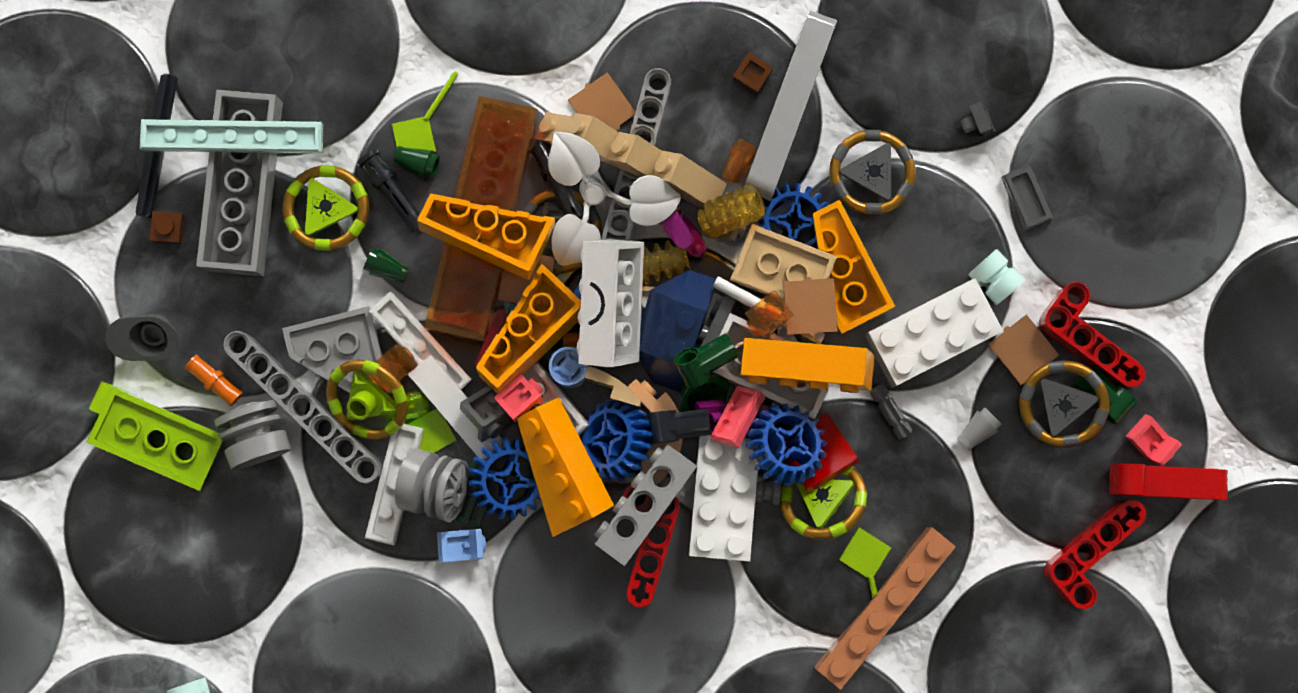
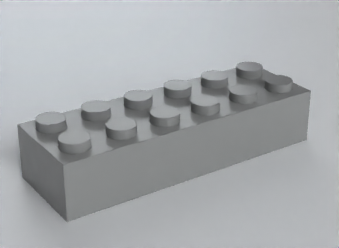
M216 90L213 120L281 121L283 102L274 94ZM209 152L196 267L206 272L264 277L277 153Z

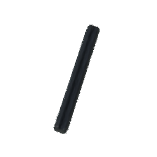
M162 74L160 76L152 120H171L178 81L177 76L171 74ZM146 151L135 211L138 216L152 217L164 152Z

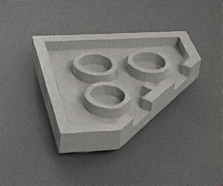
M370 306L282 328L289 357L329 380L331 373L339 365L351 360H369L385 367L374 318L369 312ZM354 371L349 372L338 385L349 393ZM365 372L385 393H392L391 388L383 379Z

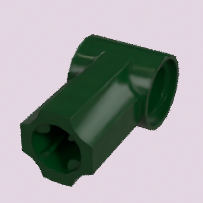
M725 333L700 348L688 347L681 350L675 355L674 362L685 385L689 388H695L706 383L710 378L711 372L738 358V353Z
M1092 365L1089 368L1102 379L1109 395V414L1106 420L1114 425H1118L1134 408L1137 400L1126 389L1113 384L1102 372ZM1080 376L1074 383L1081 391L1097 396L1095 390L1084 377Z

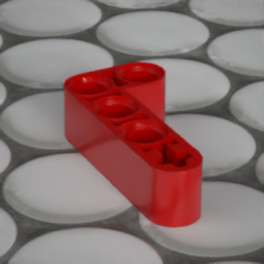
M1073 282L1063 287L1041 314L1039 324L1044 333L1089 367L1094 365L1116 386H1121L1124 389L1139 386L1145 379L1144 367L1078 317L1090 300L1088 287L1081 282ZM1069 290H1074L1078 293V304H1073L1068 300L1067 293ZM1051 313H1056L1061 317L1062 325L1060 328H1056L1050 323ZM1076 331H1080L1085 335L1086 342L1084 346H1079L1075 343L1074 334ZM1100 349H1104L1109 353L1110 360L1108 364H1103L1099 361L1098 352ZM1115 366L1119 368L1112 371V368H1114ZM1130 369L1131 373L1129 376L1132 379L1126 381L1125 377L1127 374L1124 371Z
M1111 464L1109 495L1227 500L1228 470L1146 466L1144 464Z
M631 486L626 488L624 497L628 499L629 493L634 488ZM646 495L645 502L635 507L640 512H648L653 506V501L650 496ZM676 496L673 499L675 504L673 512L668 515L662 514L654 525L665 529V540L659 544L653 543L649 539L648 533L640 544L627 588L628 601L635 607L647 606L654 597L679 512L680 503ZM647 555L654 556L658 562L656 570L650 573L643 571L640 566L641 559ZM636 573L645 578H654L653 584L648 581L646 582L645 592L649 593L648 598L643 597L641 601H636V595L632 593V589H638L641 579H635Z
M1136 500L1119 501L1045 564L1044 576L1069 606L1078 609H1089L1094 606L1097 601V591L1085 577L1084 573L1145 521L1146 509L1144 505ZM1125 508H1132L1133 511L1130 515L1133 519H1123L1119 523L1115 521L1121 520L1127 515ZM1104 525H1108L1112 530V536L1108 541H1104L1100 536L1101 528ZM1082 544H1085L1089 549V556L1084 561L1077 555V550ZM1062 563L1065 565L1067 573L1063 579L1058 580L1054 575V569L1058 564ZM1079 587H1083L1086 591V599L1082 603H1077L1074 598V593Z

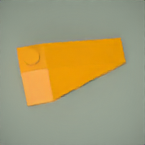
M838 200L814 212L812 215L818 249L837 256L829 279L834 278L837 327L840 333L843 334L891 310L895 305L841 201Z

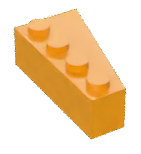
M436 194L429 195L417 219L420 231L526 280L530 279L555 227L554 217H540L518 210L514 212L499 209L498 206L473 204L467 200Z
M542 263L536 271L534 279L522 293V298L517 306L510 312L503 328L495 336L476 366L479 377L497 394L520 374L524 375L578 323L581 300Z
M744 338L741 375L749 378V383L767 385V380L779 381V386L797 387L799 383L808 384L810 389L828 390V387L840 388L842 392L859 393V390L871 391L875 355L867 348Z
M559 397L517 418L552 537L614 506Z

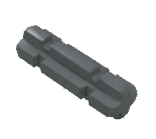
M879 384L871 389V396L875 402L878 401V407L889 426L892 425L894 427L893 432L900 440L910 435L912 429L908 422H904L903 418L905 417L894 399L888 396L889 391L886 386Z

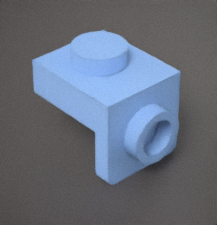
M481 529L437 532L439 563L483 559L486 541Z

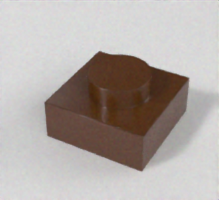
M748 52L733 75V80L758 94L774 67Z
M152 211L149 240L159 243L182 244L185 215L182 213Z

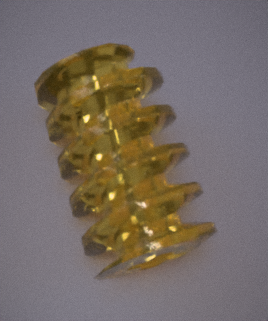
M748 183L744 186V189L736 188L734 193L726 192L724 197L717 196L714 201L707 200L704 203V209L698 211V221L708 237L717 238L721 234H727L731 230H737L742 226L759 221L765 215V206L756 187Z
M669 240L665 242L664 251H662L658 244L653 245L652 254L646 246L644 247L643 282L645 285L649 284L650 275H653L655 280L660 282L661 272H664L668 279H672L673 269H676L679 275L684 273L685 266L690 270L686 250L681 249L677 245L674 248Z

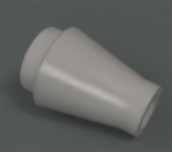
M984 407L980 412L976 411L957 439L970 451L976 445L999 432L997 429L1002 424Z

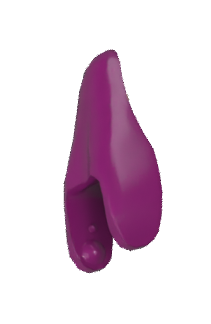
M678 204L675 211L661 222L662 227L678 247L686 250L694 257H702L707 250L706 243L692 221L683 215V211L680 210L681 207Z

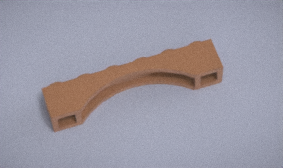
M926 527L874 598L829 647L814 668L841 690L956 546L933 527Z

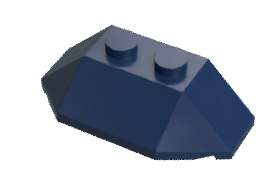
M689 270L651 289L641 318L639 359L653 383L680 392L683 379L675 365L674 357L685 348L697 346V340L702 331L716 289L713 287L716 278Z

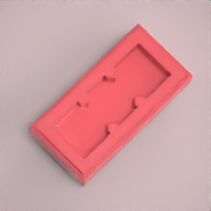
M737 385L710 437L715 442L739 448L766 397L762 391Z

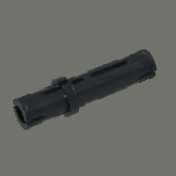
M539 143L544 153L543 155L537 145L531 149V153L542 170L540 174L544 181H548L564 214L576 213L578 218L582 220L583 209L570 186L558 183L551 176L548 167L550 153L548 143Z

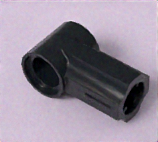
M708 409L685 412L669 410L649 413L652 444L679 441L680 438L711 435Z

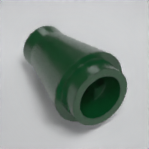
M398 146L394 155V163L402 165L424 179L435 176L440 162V156L434 154L433 150Z
M372 248L363 270L368 271L371 276L403 283L410 267L402 264L383 249L377 250Z

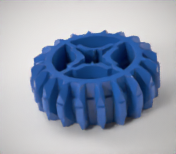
M800 183L795 184L793 192H790L788 184H784L783 194L776 188L773 194L774 199L772 198L769 201L762 198L767 206L757 205L756 210L763 215L754 216L753 222L762 224L759 227L770 231V225L775 226V228L784 231L786 237L796 241L799 233L815 230L812 218H807L802 214L800 203L808 206L813 213L828 206L829 203L826 201L819 205L818 201L822 194L818 192L812 198L809 196L812 190L810 186H807L805 192L802 193L800 192ZM791 201L788 213L784 215L778 214L777 217L770 216V213L776 206ZM795 210L796 223L802 226L797 225L793 236H791V225L786 223L785 220L789 221ZM816 235L805 244L818 249Z
M606 400L605 404H597L596 411L588 412L590 418L588 421L589 426L580 434L582 443L600 478L607 481H625L626 477L635 476V470H643L642 460H649L646 455L647 449L654 448L649 444V439L652 437V433L648 431L650 422L645 420L647 414L634 405L618 400Z
M788 403L782 404L779 407L772 405L768 408V411L763 410L758 414V418L753 420L751 424L753 429H750L746 435L751 441L746 443L745 447L753 450L748 459H756L758 462L754 470H765L763 479H768L773 475L774 484H780L783 481L785 486H791L794 482L796 484L805 482V479L815 476V471L821 469L823 464L820 460L824 459L827 455L821 448H824L828 442L820 439L825 430H817L815 427L819 419H813L812 421L808 419L810 411L800 414L799 405L794 406L793 409H790ZM772 424H787L791 426V429H789L788 431L782 429L781 427L777 429ZM789 437V439L787 440V443H788V445H789V446H787V448H789V449H788L787 451H785V449H786L785 443H786V442H785L784 440ZM787 458L793 462L796 460L801 465L793 467L781 462Z
M503 438L502 448H500L496 441H492L491 448L493 452L490 453L488 449L483 447L480 451L485 458L483 460L478 457L473 458V461L480 466L478 470L469 468V473L477 475V479L468 480V485L478 486V489L470 494L473 498L482 496L477 502V506L480 508L485 507L489 503L486 509L488 515H492L497 509L498 519H503L507 511L509 519L515 520L516 510H518L519 514L525 517L527 516L525 506L528 505L530 509L535 511L537 505L533 500L536 498L541 501L525 445L520 449L521 440L514 439L512 447H510L509 439ZM510 454L502 469L498 471L488 470L497 458ZM519 456L528 464L531 471V479L525 478L520 474V463H517ZM510 471H512V476L522 480V482H509L508 486L505 487L506 482L495 476H508ZM486 479L498 483L499 502L494 500L489 494ZM520 487L529 488L521 499L508 503L509 498H512L516 489Z

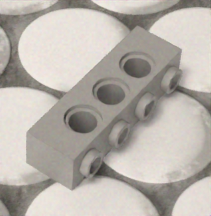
M668 444L664 450L661 447L656 449L648 460L653 464L646 474L640 471L630 485L635 490L628 499L624 496L621 497L612 510L616 513V516L610 524L604 521L594 534L598 538L595 545L624 566L697 467V465ZM665 470L670 474L671 481L668 486L661 488L654 484L653 475L656 471ZM646 494L651 497L653 506L648 512H640L636 509L635 500L639 495ZM623 519L631 520L635 526L634 533L630 537H622L617 532V524Z

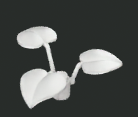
M555 132L553 134L548 157V167L551 176L558 183L567 186L576 185L582 179L579 191L584 199L582 220L576 215L567 214L559 219L553 229L551 239L552 252L559 265L565 266L581 262L580 254L583 248V241L601 240L598 228L593 224L587 223L589 219V207L602 203L606 196L625 205H631L629 209L630 218L635 223L644 226H651L664 221L677 208L681 199L680 194L657 176H642L634 181L629 189L631 199H626L611 192L610 189H605L598 178L593 176L587 177V175L597 172L600 167L599 154L594 146L585 139L571 133Z

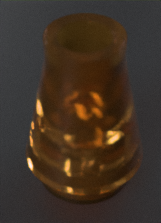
M739 138L736 144H732L721 176L736 183L753 164L758 148Z

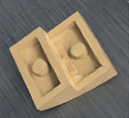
M591 366L587 367L585 379L588 382L613 389L610 396L611 400L628 403L641 410V400L629 387L608 373Z

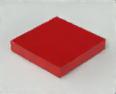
M828 413L819 417L818 423L815 425L817 430H825L820 439L828 442L824 448H821L827 455L824 459L820 460L823 465L821 469L815 471V476L805 479V482L801 483L807 493L812 492L859 463V458ZM789 437L784 440V441L786 442V443H785V446H786L785 451H787V450L789 449V448H787V446H789L788 443H787V440L789 439ZM787 458L785 459L789 466L796 467L801 465L796 460L793 462Z

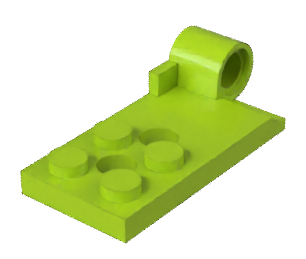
M101 381L88 408L98 413L99 416L86 443L201 491L224 441L220 440L219 432L156 406ZM154 430H159L165 435V443L160 448L151 446L148 441L150 433ZM183 442L189 443L193 447V455L188 460L180 459L176 452L178 445Z

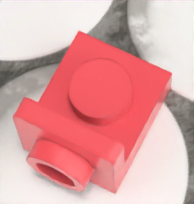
M522 374L494 397V400L514 422L535 404L541 406L544 403L540 395L543 392L542 388L533 378L527 381Z

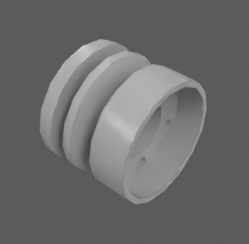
M275 400L247 403L231 409L228 413L214 420L217 429L231 427L219 434L220 440L235 439L236 441L235 444L229 446L224 451L230 470L253 466L292 450L286 430L271 431L270 427L282 420L279 414L266 416L278 409Z
M416 448L411 450L404 458L396 479L395 503L398 509L420 515L426 513L427 517L438 518L446 522L453 521L463 507L469 488L468 480H470V473L467 462L448 456L439 458L438 454Z

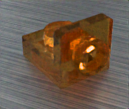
M776 291L770 292L745 313L749 318L747 322L748 327L757 337L761 335L763 338H770L774 335L773 332L794 316Z
M399 344L394 345L375 361V363L381 364L393 373L399 381L417 367L413 354L406 347H401ZM365 372L385 393L391 389L379 376Z

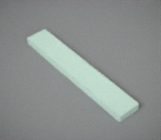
M141 119L140 150L161 152L322 154L323 123Z

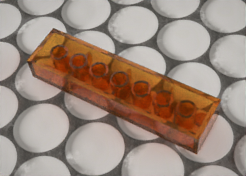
M483 96L478 97L455 198L467 200L473 204L484 206L488 204L498 206L499 209L517 212L539 120L537 108ZM444 242L424 328L429 332L484 344L491 326L503 269Z

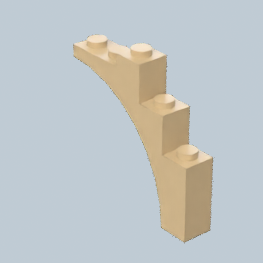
M546 112L535 136V139L541 143L546 142L548 145H552V138L555 132L577 135L594 146L599 154L600 161L638 177L647 175L660 177L677 191L682 199L696 207L716 211L727 183L684 155L662 151L638 135L618 132L594 116L574 113V116Z

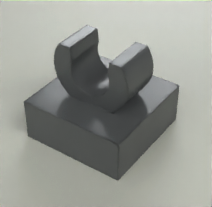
M981 101L969 106L973 114L972 116L960 120L962 128L966 133L978 128L980 133L985 136L995 131L987 108Z

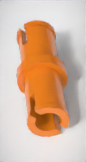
M198 354L193 356L184 368L186 371H189L200 380L208 392L212 390L228 403L230 407L243 395V391H240L223 377L224 373L221 370L216 371Z

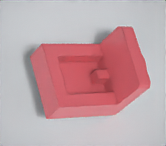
M1147 414L1126 435L1145 459L1160 466L1165 465L1167 461L1171 460L1176 451L1181 447V443L1178 440L1168 436L1154 418Z

